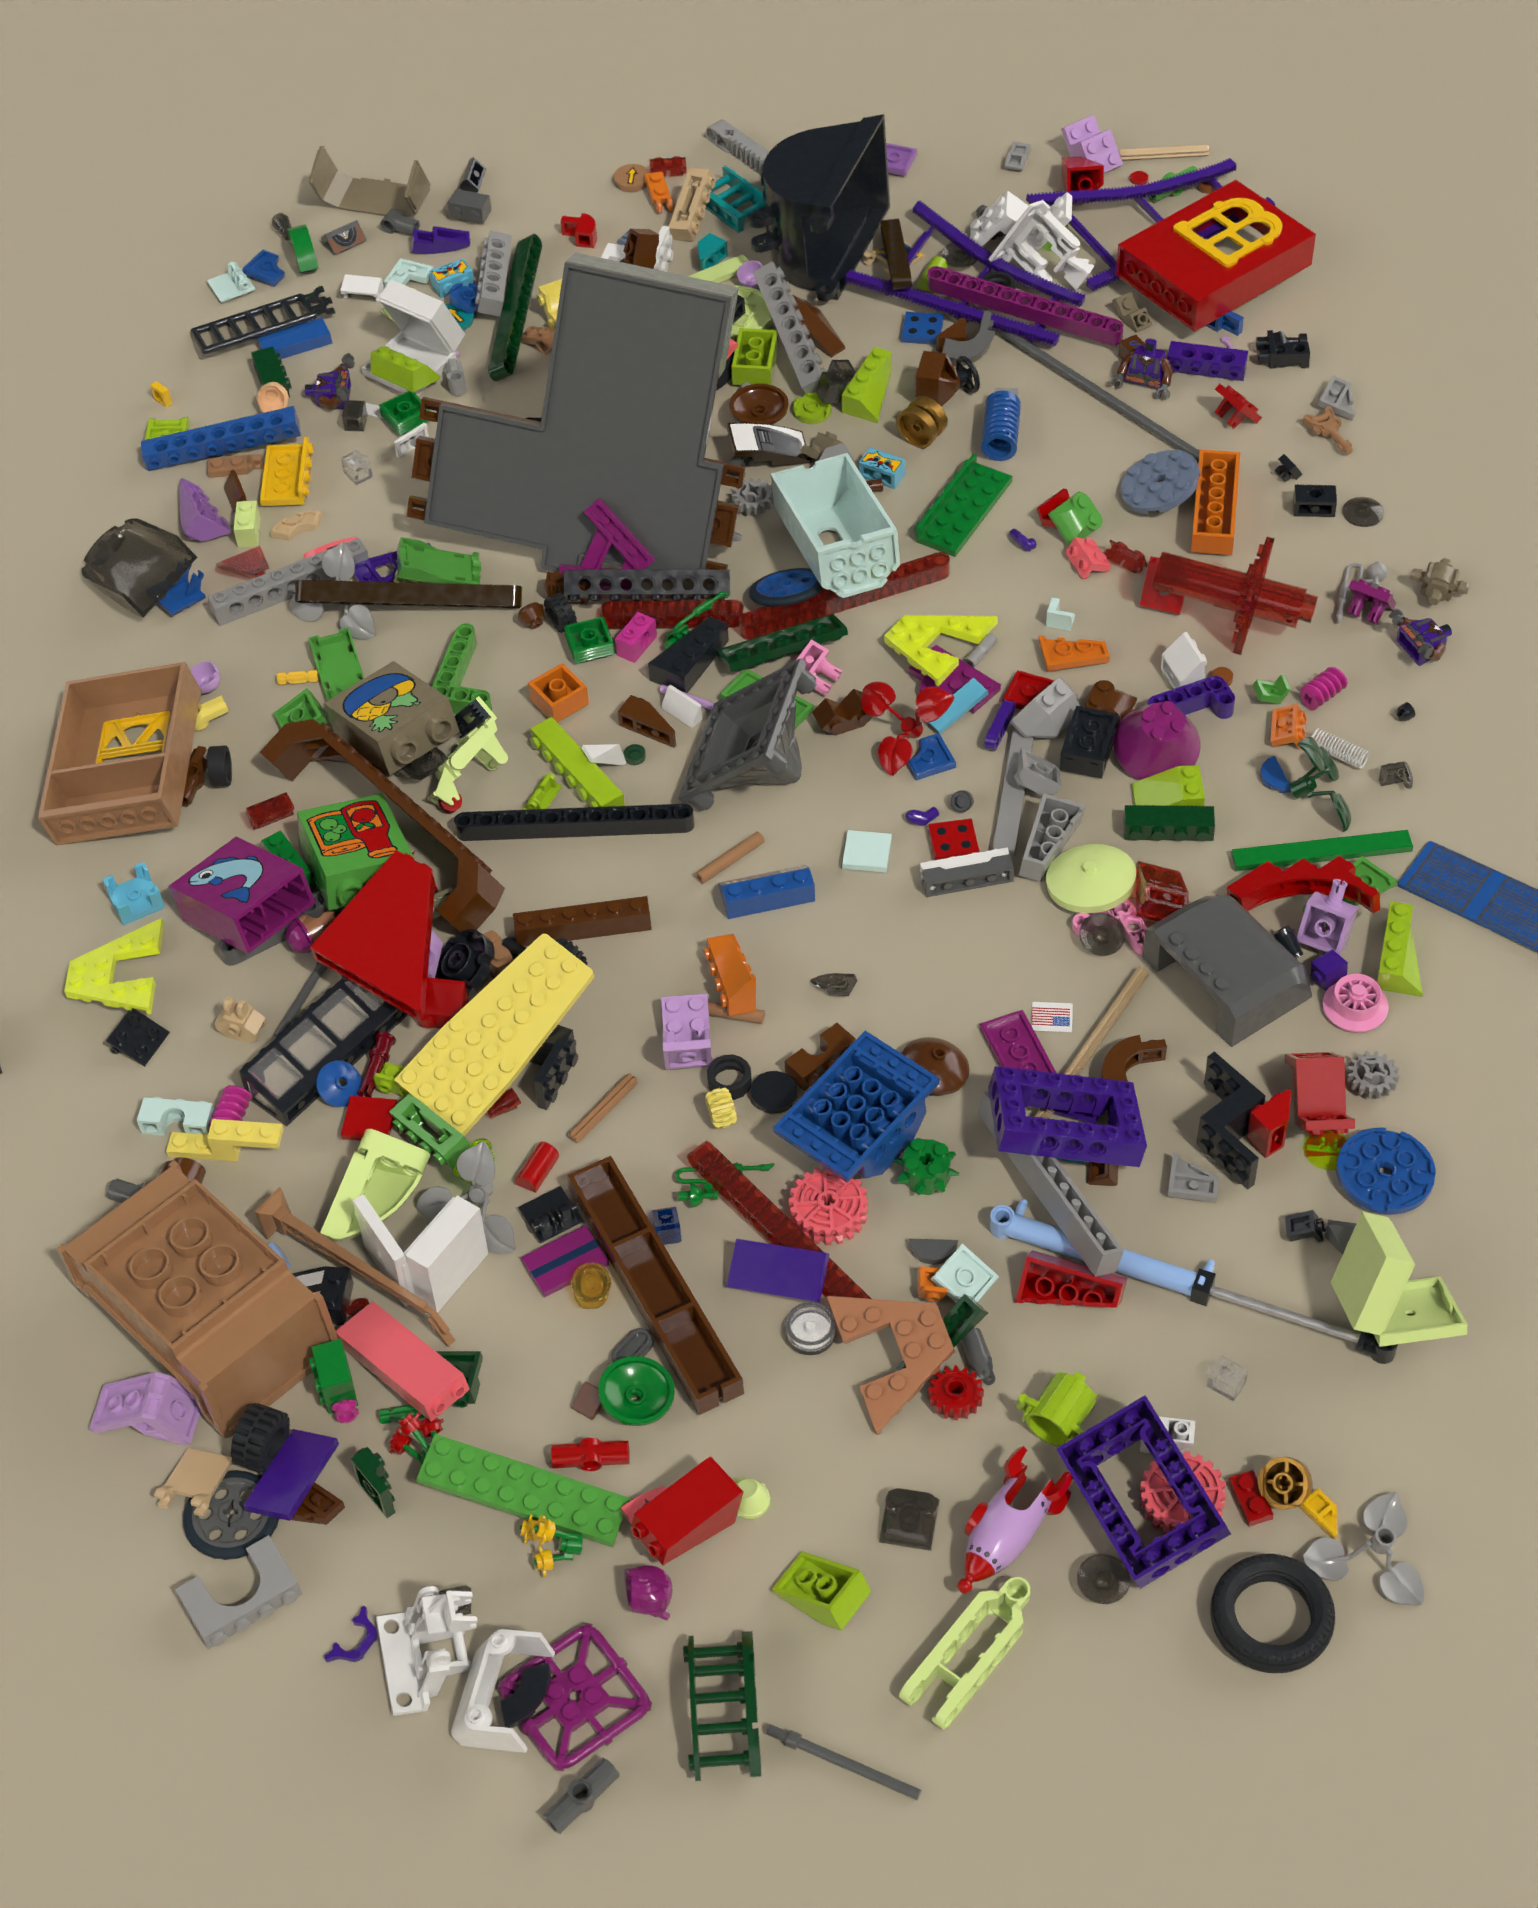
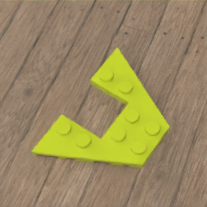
M904 615L884 635V643L894 648L895 652L899 655L903 654L907 657L908 663L914 668L921 670L924 676H930L935 680V685L939 686L959 665V658L931 650L927 647L941 633L979 644L998 624V617Z
M162 918L71 960L64 990L67 998L82 999L90 1003L92 1000L103 1002L105 1006L123 1007L130 1011L132 1008L145 1010L147 1014H152L156 986L153 977L113 983L116 961L160 954L164 931Z

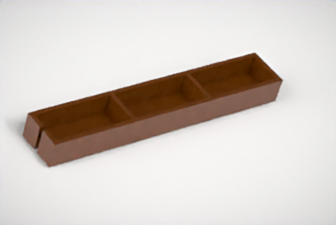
M609 1156L567 1175L571 1194L698 1415L718 1407L720 1400L726 1403L743 1395V1378L613 1158Z

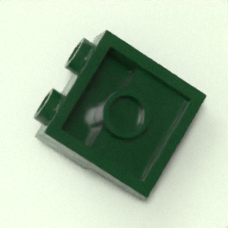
M436 1351L464 1374L470 1388L453 1404L460 1408L467 1407L468 1404H475L480 1387L478 1376L483 1360L481 1351Z
M368 1447L358 1450L354 1457L351 1458L358 1484L385 1517L389 1518L396 1512L393 1505L395 1498L389 1491L392 1488L387 1481L389 1475L383 1467L386 1464L379 1453L373 1454Z

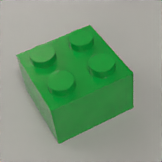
M337 1339L312 1346L313 1356L309 1357V1361L314 1373V1382L321 1406L326 1405L329 1414L335 1412L332 1410V1405L342 1400H355L357 1402L356 1406H359L342 1340Z

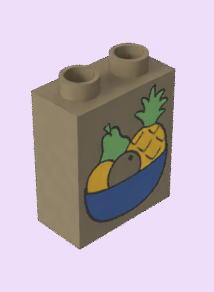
M394 661L324 702L334 732L359 754L388 775L395 773L460 732L448 697Z

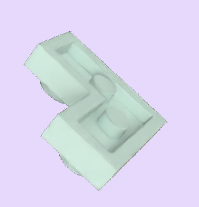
M400 258L384 280V286H387L390 279L406 285L409 280L427 284L430 280L429 271L433 270L434 266Z

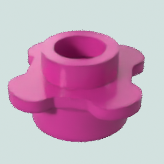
M342 1400L339 1403L333 1404L334 1418L341 1423H349L355 1420L359 1414V1409L355 1407L357 1402L355 1400Z

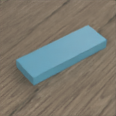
M975 678L971 679L953 694L955 698L948 710L939 719L927 723L936 732L943 733L988 695V691Z

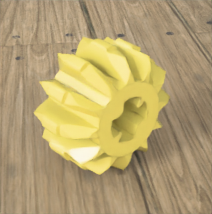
M725 1087L708 1092L705 1099L713 1126L718 1129L735 1124L737 1114L729 1090Z

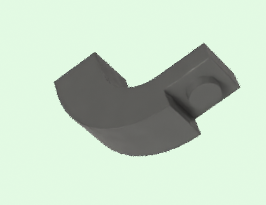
M984 310L979 332L971 340L956 341L948 338L945 339L942 353L948 355L953 366H956V360L960 356H966L974 363L988 351L995 331H991L994 320L990 319L992 312Z

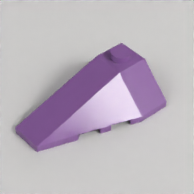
M181 478V526L185 536L192 540L197 539L203 542L230 534L232 530L228 521L224 517L220 518L217 515L219 510L208 502L209 498L198 485Z

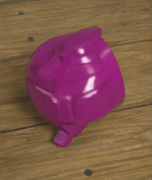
M652 1565L626 1568L624 1572L625 1587L631 1612L668 1620L670 1614L665 1610L670 1604L673 1592L669 1575L663 1569Z

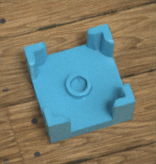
M144 862L134 866L137 877L122 884L116 885L113 875L103 878L107 894L123 926L165 909L157 885L154 886Z

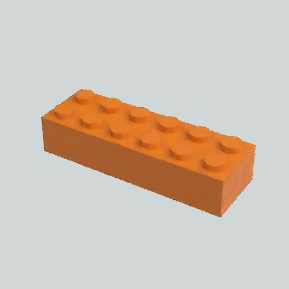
M1200 449L1198 466L1201 476L1198 478L1197 482L1199 485L1196 488L1191 552L1232 555L1240 452Z

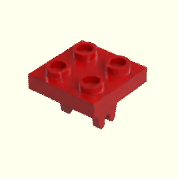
M1218 384L1215 390L1224 398L1215 410V413L1222 418L1233 406L1237 408L1227 422L1229 426L1236 428L1246 417H1249L1255 423L1261 420L1262 417L1256 413L1259 409L1248 402L1243 395L1234 390L1230 385L1224 387L1222 384Z

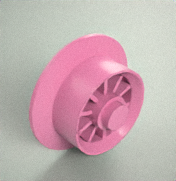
M1349 974L1342 977L1336 984L1328 988L1323 997V1010L1329 1021L1335 1026L1350 1032H1367L1377 1028L1385 1021L1389 1010L1387 998L1381 991L1379 984L1371 977L1363 974Z

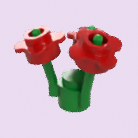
M417 1412L415 1415L408 1413L402 1415L398 1421L400 1426L395 1429L396 1433L389 1442L390 1453L396 1452L401 1455L407 1451L422 1465L431 1443L428 1445L424 1438L431 1436L434 1438L435 1434L443 1430L441 1424L444 1420L437 1417L432 1422L427 1418L420 1422L418 1419L421 1415L420 1412ZM410 1433H413L422 1445L423 1449L420 1453L423 1456L410 1447L413 1440L408 1436Z

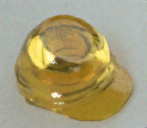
M590 1262L576 1269L570 1281L575 1301L585 1309H597L605 1304L611 1288L612 1278H610L604 1266Z

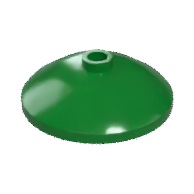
M642 1356L624 1357L613 1362L603 1372L598 1387L599 1400L606 1413L616 1421L630 1426H645L660 1420L671 1408L675 1393L674 1383L669 1372L660 1363ZM636 1397L639 1401H633L631 1398Z

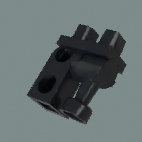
M1267 330V336L1256 337L1258 363H1269L1270 369H1275L1276 366L1285 367L1287 365H1301V368H1309L1310 349L1307 342V333H1300L1298 337H1286L1282 331L1273 333V330Z

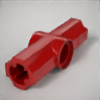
M584 1438L577 1444L552 1445V1468L580 1467L584 1471H597L606 1465L629 1464V1441L601 1442L597 1438Z

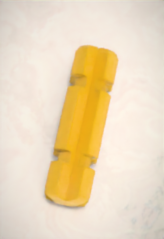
M306 670L288 672L289 674H286V672L277 673V683L279 685H287V682L290 684L307 683V681L313 683L318 682L319 679L317 670H308V672Z

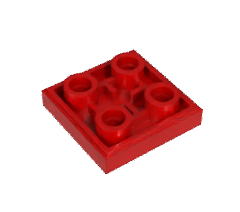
M350 1096L341 1138L361 1141L366 1129H373L390 1136L394 1119L389 1111L397 1105V1099Z

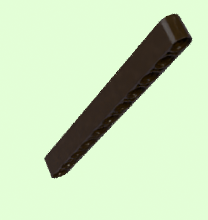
M296 580L295 602L521 608L522 586Z

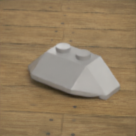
M1059 677L1025 706L1010 723L1024 738H1057L1070 726L1075 708L1080 706L1077 692L1063 677Z

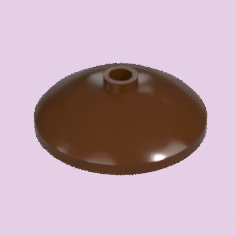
M760 383L747 385L737 390L732 395L729 405L732 416L739 422L775 424L788 412L789 401L787 395L778 387Z
M924 1037L913 1040L903 1049L902 1054L939 1078L940 1084L931 1094H952L960 1090L967 1082L970 1073L968 1060L963 1052L952 1043L940 1038Z

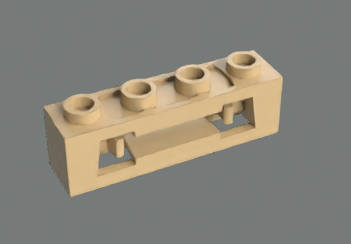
M689 168L669 224L670 233L674 240L694 241L696 234L699 232L701 219L705 215L706 205L710 201V194L715 186V178L710 169Z

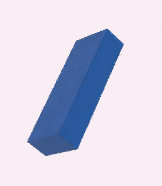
M323 318L258 338L260 349L273 346L275 353H279L281 359L333 344L331 333Z

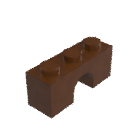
M835 1023L820 1034V1049L824 1053L811 1055L801 1048L785 1060V1073L791 1076L797 1086L805 1091L816 1083L855 1042L856 1038L839 1023Z

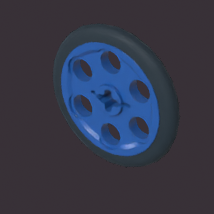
M793 568L777 571L760 578L752 584L749 590V597L753 602L763 606H787L811 599L824 588L821 587L811 569Z

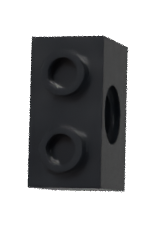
M1295 484L1293 494L1294 516L1335 517L1337 506L1336 485Z

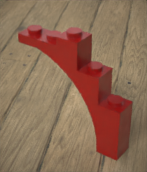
M1341 856L1336 857L1319 869L1315 864H1311L1304 858L1284 871L1267 861L1226 887L1227 896L1233 897L1247 911H1250L1266 902L1288 896L1314 894L1315 891L1329 895L1333 880L1340 879L1341 885L1343 881L1347 882L1343 898L1359 903L1373 914L1380 910V893L1378 890L1356 876V869L1353 863Z

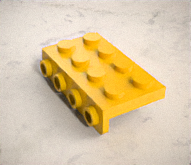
M304 437L303 444L267 445L260 495L261 506L305 504L306 496H309L307 482L311 481L309 470L312 468L311 455L314 454L313 443H310L309 437Z

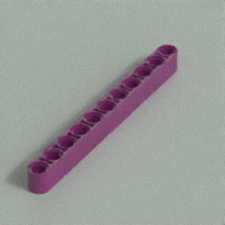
M933 266L927 272L928 288L933 292L1115 346L1119 345L1120 341L1123 340L1124 326L1120 320L939 266Z

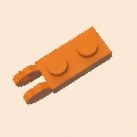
M663 172L645 174V183L657 213H662V204H666L669 212L673 211V202Z

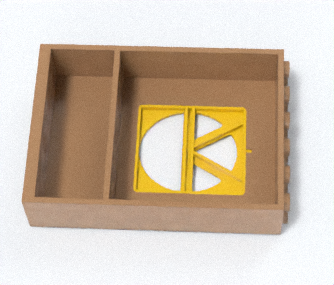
M186 662L66 682L38 814L39 821L56 845L178 827L201 696V688ZM136 725H148L135 743L131 744L124 730ZM157 729L162 732L163 740L147 742ZM117 736L122 746L106 749L112 739ZM162 750L159 754L103 762V759Z

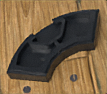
M549 1663L522 1669V1681L518 1689L510 1697L500 1701L505 1728H514L527 1721L536 1713L535 1710L542 1703L543 1699L546 1698L551 1682Z

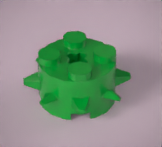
M916 1138L908 1144L903 1153V1158L894 1160L895 1163L903 1167V1173L897 1181L898 1183H907L910 1186V1190L918 1195H932L933 1191L937 1190L943 1193L950 1181V1176H959V1172L950 1168L951 1161L956 1156V1153L954 1151L949 1152V1148L944 1143L933 1139Z

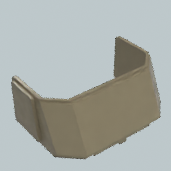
M320 146L319 150H317L309 178V184L320 200L338 209L385 216L390 209L398 210L405 217L416 215L428 195L431 185L418 160L413 162L407 184L394 183L390 179L385 178L384 181L362 177L361 179L352 178L337 170L324 146Z

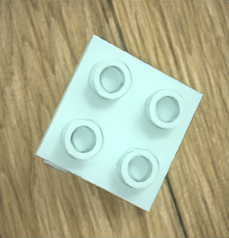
M236 262L228 264V273L207 280L221 303L256 290Z

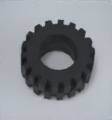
M259 1403L252 1404L242 1415L234 1431L231 1443L232 1462L264 1474L289 1436L290 1419L288 1414Z

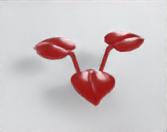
M871 682L863 688L861 705L866 714L878 717L887 709L902 721L901 730L904 734H899L896 738L892 736L885 737L878 748L880 764L889 775L894 776L910 760L913 748L907 739L921 736L923 732L922 721L933 722L939 719L951 706L955 698L952 694L934 686L924 688L916 698L918 709L915 710V720L912 717L903 718L889 706L896 699L895 691L890 685L884 682Z

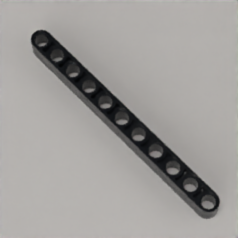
M688 804L461 812L454 818L457 837L462 841L687 833L692 831L695 826L693 808Z

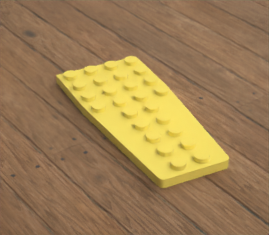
M540 935L450 1019L400 1072L394 1081L465 1136L511 1086L595 977L593 970L549 935Z

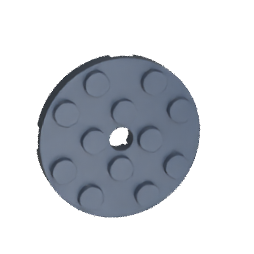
M1166 450L1147 454L1145 458L1131 466L1121 483L1122 498L1127 507L1137 513L1149 514V511L1159 510L1160 513L1168 511L1186 501L1194 493L1199 485L1197 481L1199 476H1201L1200 468L1195 458L1182 450Z

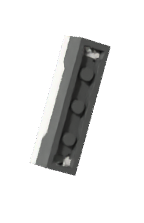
M1007 847L920 863V878L927 898L1014 882V866Z

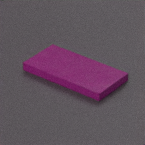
M1023 1010L980 1023V1030L1000 1067L1057 1073Z

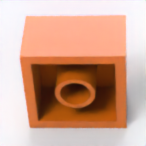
M563 663L528 682L530 700L548 718L553 717L557 723L589 705L587 686Z

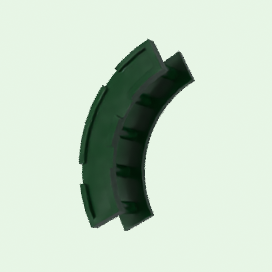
M742 1632V1641L737 1642V1645L694 1648V1636H688V1645L683 1646L684 1662H689L693 1754H688L689 1772L695 1771V1781H701V1768L744 1765V1767H750V1777L761 1776L759 1729H753V1723H758L753 1632ZM725 1656L743 1658V1660H738V1663L696 1666L695 1661L698 1658ZM733 1674L744 1677V1687H739V1690L696 1693V1677ZM740 1701V1704L746 1705V1718H741V1721L698 1724L697 1705ZM742 1732V1735L748 1736V1750H743V1753L700 1756V1735Z

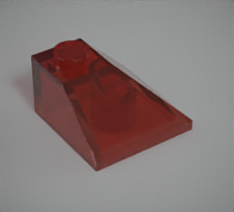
M260 546L217 563L218 568L245 577L254 576L256 578L266 574L265 570L269 569Z

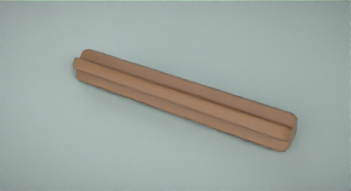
M627 1074L569 1132L570 1139L575 1143H579L637 1085L636 1077L632 1074Z

